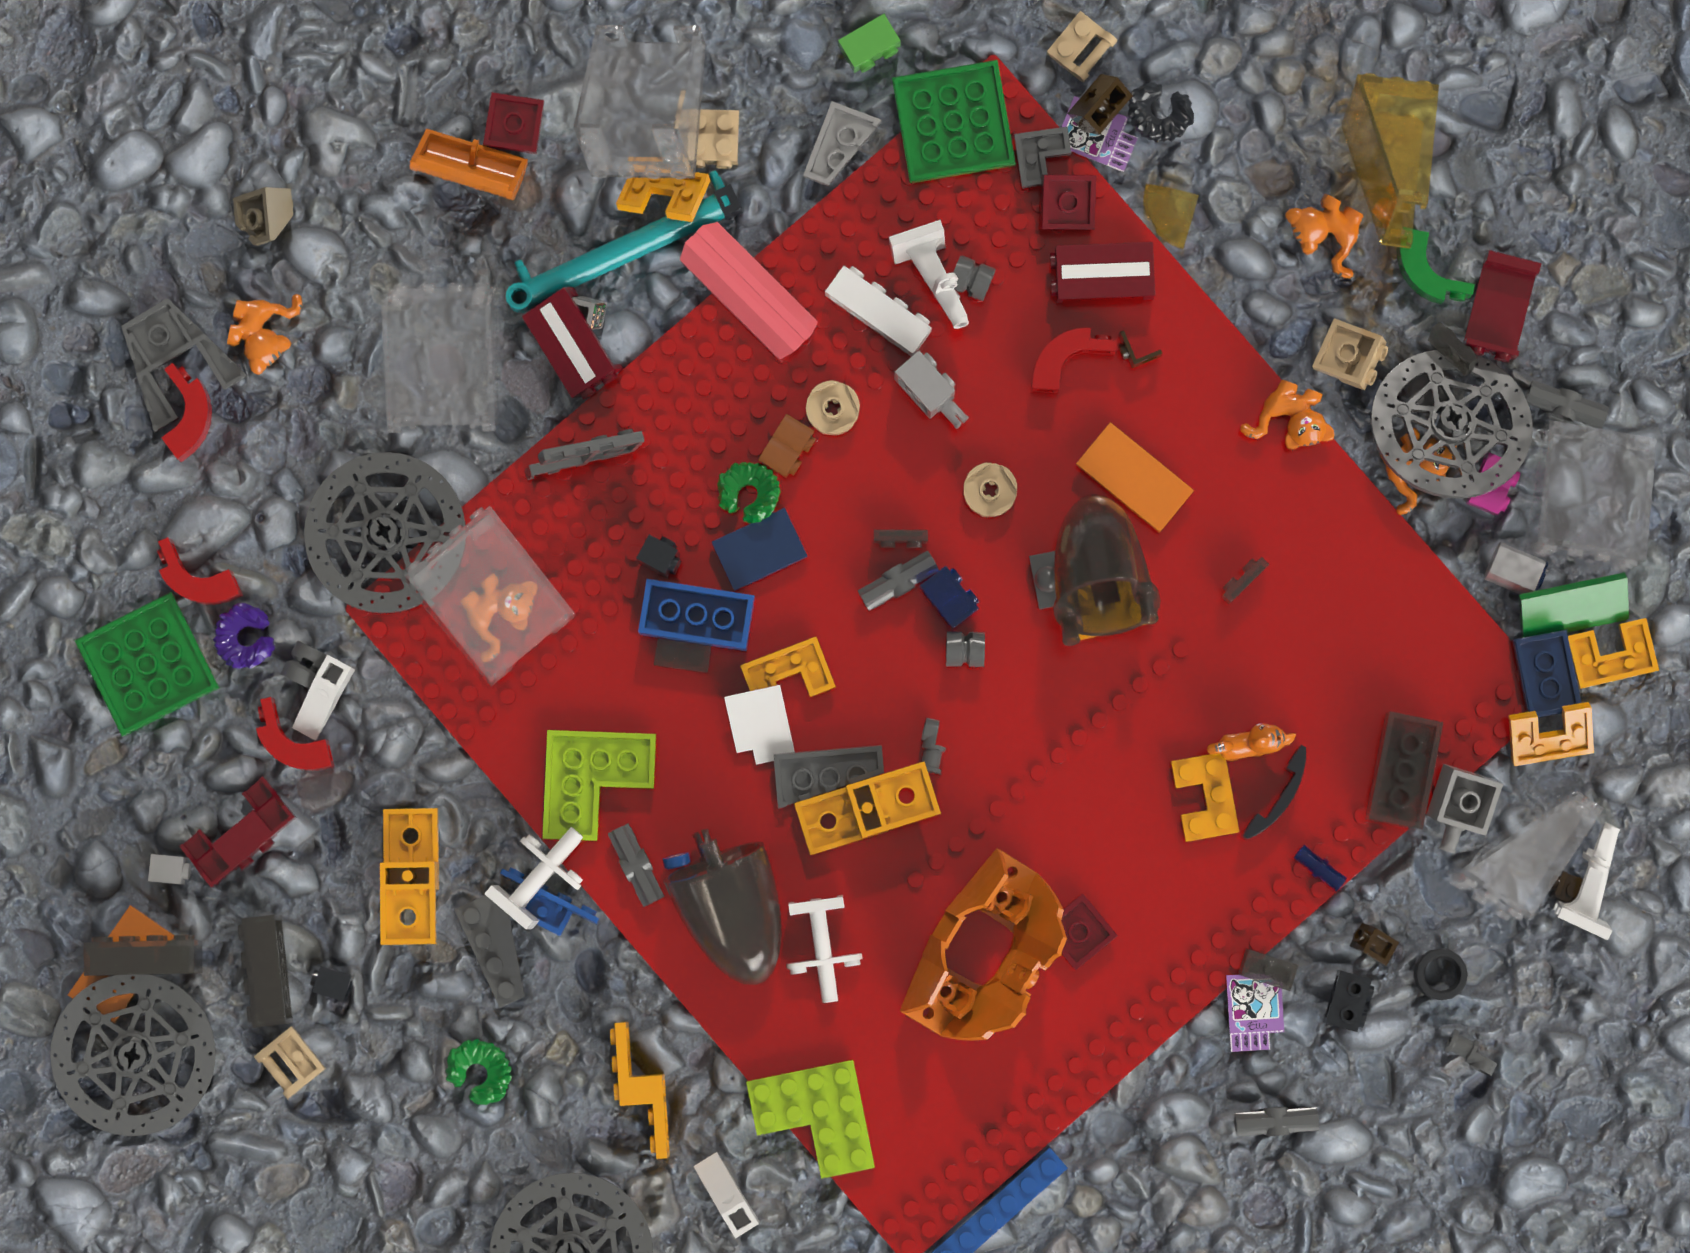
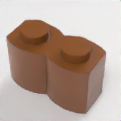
M786 414L758 461L787 478L789 473L794 476L802 463L798 460L803 450L808 453L816 440L812 437L814 430Z

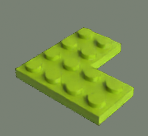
M547 730L543 839L560 840L569 828L572 827L583 836L582 840L598 841L600 787L654 789L656 734Z
M853 1060L746 1081L757 1135L811 1125L821 1179L875 1168Z

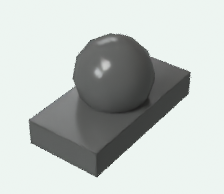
M1056 551L1029 556L1039 610L1066 605Z

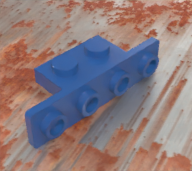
M510 867L509 871L502 869L500 872L502 877L518 885L524 881V874ZM545 884L525 907L540 920L536 925L561 937L573 913L595 925L599 922V918L595 916L597 913L595 910L585 905H582L581 908L572 905L573 899L558 892L557 896L547 892L549 887Z

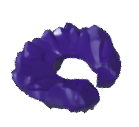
M237 603L229 609V612L219 615L220 620L216 623V636L213 638V641L215 642L214 647L217 650V655L226 661V665H231L236 669L245 667L251 669L272 655L275 645L274 639L269 636L260 637L251 646H242L237 639L238 633L245 627L260 628L263 631L270 625L267 615L262 610L246 603Z

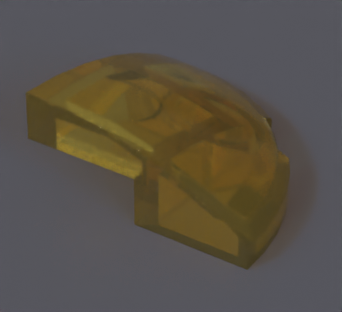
M1146 184L1144 207L1147 218H1151L1156 227L1155 232L1164 241L1183 250L1199 195Z

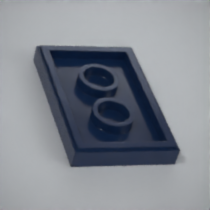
M785 508L772 513L761 522L751 523L712 541V545L734 591L808 557Z
M1567 630L1512 640L1526 712L1536 711L1538 718L1562 714V706L1581 703Z

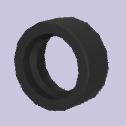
M1442 948L1429 950L1415 964V984L1421 993L1431 999H1452L1460 994L1466 985L1468 977L1466 964L1461 956L1452 950ZM1434 959H1447L1456 968V981L1447 990H1435L1426 982V967Z

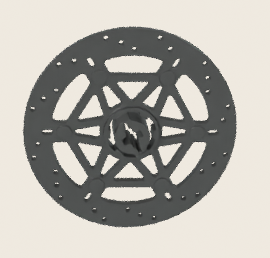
M1432 350L1414 355L1401 362L1384 378L1372 404V435L1385 463L1404 482L1434 496L1454 499L1470 498L1497 489L1510 480L1519 470L1529 452L1532 441L1533 423L1531 411L1525 395L1514 379L1490 360L1461 350ZM1443 370L1466 372L1480 378L1484 383L1477 387L1444 377ZM1418 376H1427L1429 383L1407 403L1397 400V396L1409 382ZM1438 387L1442 388L1448 401H1439ZM1449 387L1470 392V394L1457 401ZM1428 391L1432 392L1433 406L1415 404ZM1495 394L1500 395L1509 411L1511 430L1502 429L1491 401V397ZM1477 397L1481 399L1474 410H1470L1465 406V404ZM1483 406L1487 407L1492 425L1476 418ZM1411 412L1428 413L1429 418L1425 420L1411 414ZM1438 412H1440L1441 415L1436 426L1435 422L1437 420ZM1392 417L1403 419L1413 448L1408 453L1403 452L1396 440L1392 427ZM1467 421H1468V425H1467L1466 432H1465L1466 434L1463 435V430H1464V428H1465V426H1466V423H1467ZM1411 422L1428 429L1420 441L1416 439ZM1475 427L1482 428L1493 435L1474 433ZM1431 436L1438 441V443L1430 448L1423 449V446ZM1470 440L1488 442L1475 456L1472 455ZM1496 444L1507 448L1505 454L1495 465L1482 473L1477 472L1475 464ZM1464 445L1466 460L1461 458L1455 446ZM1447 446L1454 460L1433 455V453ZM1426 460L1459 470L1461 477L1440 476L1424 470L1419 465Z
M391 452L360 456L346 462L333 471L315 492L307 511L304 527L306 553L319 581L342 602L357 609L373 613L405 611L417 607L434 597L446 586L457 570L463 555L466 539L463 509L457 494L448 481L427 463L409 455ZM379 473H394L408 477V482L404 487H371L368 485L366 477ZM354 474L357 475L358 481H355L353 477ZM421 476L420 481L416 483L417 478ZM351 486L355 495L337 523H327V517L334 501L344 489ZM423 488L429 490L438 502L444 518L443 526H433L418 498ZM375 493H398V496L385 508L377 499ZM365 496H369L378 507L377 511L369 514L364 499ZM405 497H408L409 499L403 514L394 511L396 506ZM360 503L364 520L346 523L356 504ZM413 504H416L425 521L424 525L407 522ZM383 515H390L395 521L399 520L402 529L399 531L397 525L392 520L383 518ZM380 523L390 530L388 532L390 542L383 536H379L382 534ZM362 528L361 537L343 534L345 529ZM320 529L326 530L325 533H319L318 531ZM409 529L426 531L427 535L409 538ZM444 533H452V535L444 536ZM371 535V538L378 545L386 547L387 550L383 551L380 550L378 546H375L374 544L371 545L369 543L368 537ZM328 539H336L352 568L348 577H343L332 563L326 547ZM345 541L363 544L357 561H354ZM424 542L421 551L414 562L411 563L406 545ZM433 542H442L443 549L437 563L423 579H418L415 570ZM371 551L376 554V557L367 567L362 569L361 566L367 552ZM398 552L402 553L406 566L404 570L392 558ZM384 557L395 569L394 573L372 572V569ZM366 578L401 579L404 589L381 593L362 589V584ZM353 582L354 586L349 590V586ZM412 584H415L417 591L413 590Z
M130 972L100 979L83 989L71 1000L56 1024L52 1036L50 1059L53 1077L61 1096L80 1118L92 1126L109 1133L139 1136L167 1129L193 1111L203 1098L211 1082L215 1067L216 1048L213 1030L205 1012L187 991L165 978L147 973ZM147 989H151L150 996L146 995ZM130 993L139 995L137 1005L107 1014H102L97 1009V1005L108 998ZM160 999L173 1007L186 1022L188 1030L178 1032L153 1009L155 1000ZM84 1007L90 1011L89 1014L83 1009ZM134 1013L127 1030L111 1021V1018ZM141 1013H145L144 1032L134 1029ZM151 1018H155L170 1034L151 1036ZM85 1020L91 1025V1032L84 1060L73 1062V1039L79 1024ZM105 1024L119 1035L112 1041L101 1025ZM99 1034L109 1049L93 1057L91 1052L95 1036ZM198 1034L199 1037L191 1038V1035ZM131 1036V1040L123 1044L118 1055H115L116 1046H119L124 1041V1038ZM143 1039L148 1043V1047L143 1042ZM172 1040L175 1042L174 1045L160 1052L157 1051L156 1042ZM136 1043V1054L140 1056H137L130 1065L131 1055L127 1052H130ZM193 1046L195 1049L193 1071L187 1085L181 1088L175 1082L182 1050L185 1047ZM148 1051L149 1054L152 1053L150 1063L147 1062V1064L143 1066V1070L135 1072V1069L139 1068L146 1061ZM171 1052H175L171 1074L168 1075L158 1062V1059ZM109 1057L111 1066L92 1067L93 1063ZM152 1068H156L164 1079V1084L148 1075ZM75 1070V1073L68 1074V1071ZM115 1072V1091L109 1088L97 1074ZM88 1076L113 1099L112 1108L106 1109L92 1100L80 1086L79 1078ZM122 1077L132 1079L126 1095L121 1094ZM140 1078L156 1088L153 1091L136 1096L133 1095V1091ZM164 1094L170 1100L169 1104L156 1111L138 1115L128 1114L130 1103ZM176 1095H180L183 1101H180ZM117 1112L120 1113L119 1120L116 1119Z
M560 1173L531 1183L511 1199L495 1224L489 1253H510L512 1241L522 1243L524 1253H530L531 1248L538 1253H555L558 1247L557 1243L561 1239H564V1244L557 1253H567L570 1246L574 1253H586L585 1248H588L590 1253H597L596 1251L608 1238L611 1240L612 1253H618L616 1231L622 1226L628 1230L633 1253H653V1242L643 1213L622 1189L594 1175ZM562 1187L565 1188V1196L562 1195ZM573 1194H582L596 1198L608 1205L613 1210V1214L608 1218H603L574 1206L572 1196ZM547 1198H556L557 1208L534 1226L526 1228L520 1224L522 1218L535 1205ZM566 1212L569 1213L573 1231H563L564 1213ZM578 1213L595 1220L598 1224L581 1232L575 1214ZM621 1214H626V1216L623 1219H619V1216ZM553 1217H558L557 1235L538 1231L540 1227ZM509 1228L515 1229L516 1233L510 1232ZM605 1228V1234L596 1244H593L588 1235ZM575 1237L581 1239L583 1243L577 1242ZM532 1238L550 1240L551 1244L548 1250L534 1243Z

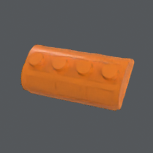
M426 128L410 160V170L429 174L513 201L522 184L528 159L479 145V140L476 139L470 142Z

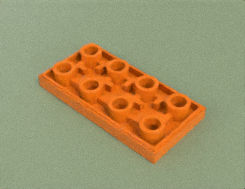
M1111 422L1076 463L1080 469L1159 533L1194 491Z
M130 905L75 983L68 996L73 999L90 984L111 975L130 972L150 974L176 936ZM122 994L108 998L99 1003L97 1009L102 1014L124 1009L135 994ZM120 1016L111 1018V1021L116 1023Z

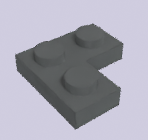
M1068 127L1014 134L1022 189L1041 186V175L1047 174L1046 158L1071 155Z

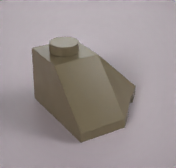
M264 187L233 198L235 225L240 230L246 231L250 236L249 240L256 246L274 241L293 216L291 189Z

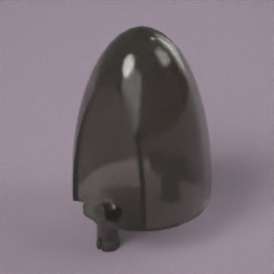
M1092 494L1082 497L1074 503L1066 514L1058 533L1055 548L1054 576L1056 600L1053 610L1056 621L1061 625L1062 641L1067 646L1078 644L1080 642L1079 634L1088 636L1114 635L1130 631L1143 624H1154L1159 620L1157 611L1161 602L1159 591L1151 582L1143 551L1126 512L1116 502L1105 496Z
M708 828L701 830L704 842L700 833L695 832L692 834V837L695 840L701 857L692 864L676 870L664 879L669 896L696 944L720 971L731 979L746 985H757L765 982L773 973L779 959L782 925L776 882L764 843L751 842L720 851L717 839H711Z

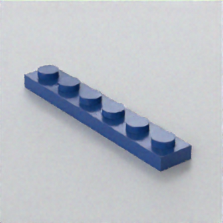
M1049 1147L931 1253L975 1252L1068 1169L1067 1166Z

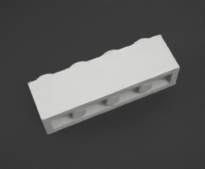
M843 266L826 289L825 296L912 357L931 333L930 321L919 313L916 315L906 310L908 305L897 297L892 300L886 296V290L876 282L870 284L863 279L865 275L855 267L851 266L848 269L846 266Z

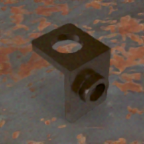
M1124 330L1119 332L1118 336L1122 343L1118 345L1120 353L1124 360H1129L1132 368L1161 357L1162 351L1158 350L1136 359Z

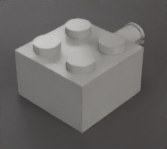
M920 351L916 352L895 371L894 380L929 419L941 411L956 429L959 428L962 424L959 419L964 423L969 417L953 401L955 383L946 373L941 375L936 370L937 363L928 353L923 355Z
M1443 764L1426 814L1446 825L1438 848L1455 853L1461 832L1465 830L1486 836L1503 784L1492 778Z

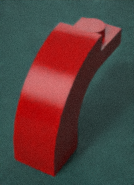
M1077 328L1060 334L1051 340L1039 355L1033 371L1031 392L1058 394L1061 368L1069 358L1081 353L1115 355L1117 340H1111V336L1095 335V339H1091V328Z
M172 363L164 370L181 391L185 401V412L180 423L161 438L180 462H183L205 440L211 425L212 406L209 394L202 381L196 378L189 383L188 381L192 377L183 366L178 368Z
M167 537L158 541L161 547L157 550L163 564H168L167 567L160 569L159 572L167 585L179 595L193 602L205 605L224 604L243 597L233 571L228 569L207 578L192 576L184 568L173 540Z
M272 697L260 699L262 706L258 707V713L261 722H265L266 726L256 728V731L264 748L275 759L290 767L307 771L335 767L329 740L323 739L306 744L293 742L285 735L281 728L275 699Z

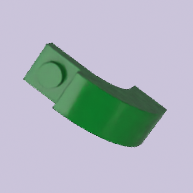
M1402 228L1397 242V261L1400 272L1410 288L1426 300L1437 304H1442L1445 300V295H1449V299L1454 301H1465V298L1469 299L1473 295L1475 284L1443 278L1437 275L1429 266L1426 257L1429 232Z

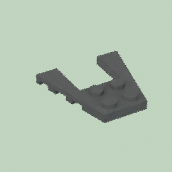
M168 298L121 326L154 432L161 430L179 418L151 372L197 345L224 390L248 377Z
M627 429L618 432V436L607 437V435L592 438L591 441L544 449L538 454L540 463L531 464L525 469L527 480L534 479L535 475L548 473L549 475L560 472L561 469L573 466L579 467L591 461L605 460L634 452L644 442L642 431L634 432L633 429Z

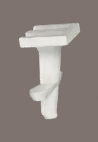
M941 220L890 236L889 241L894 264L911 259L952 322L954 329L968 325L967 314L959 300L960 295L954 290L958 285V277L955 273L946 274L936 253L937 250L946 248Z
M1607 822L1601 827L1594 850L1588 848L1586 852L1583 851L1582 857L1588 861V867L1577 897L1570 903L1557 899L1553 907L1558 918L1606 940L1609 939L1613 930L1607 922L1599 919L1598 915L1617 836L1620 831L1618 827Z
M570 827L547 855L539 849L542 844L529 834L526 838L523 837L520 842L541 859V862L511 896L499 885H491L484 894L525 929H533L540 920L525 907L554 872L578 890L581 887L580 883L583 879L571 869L567 873L559 866L577 847L583 836Z
M843 895L822 900L821 898L810 899L808 902L801 903L789 902L790 915L809 913L816 960L786 964L787 969H790L791 974H800L807 972L806 967L817 966L822 1003L838 1001L833 963L844 962V966L849 967L861 965L860 959H863L862 953L832 957L826 910L844 908Z

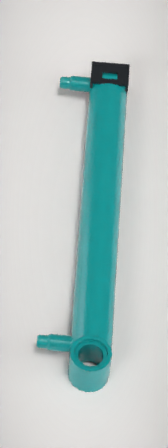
M716 170L711 171L709 176L715 189L714 194L702 199L693 222L669 219L665 216L531 278L522 260L515 261L516 271L522 283H514L507 289L505 297L508 305L517 313H525L563 287L579 286L696 232L702 225L716 223L722 219L728 220L743 213L731 184L725 186ZM517 292L527 294V299L524 303L516 304L513 302V297Z

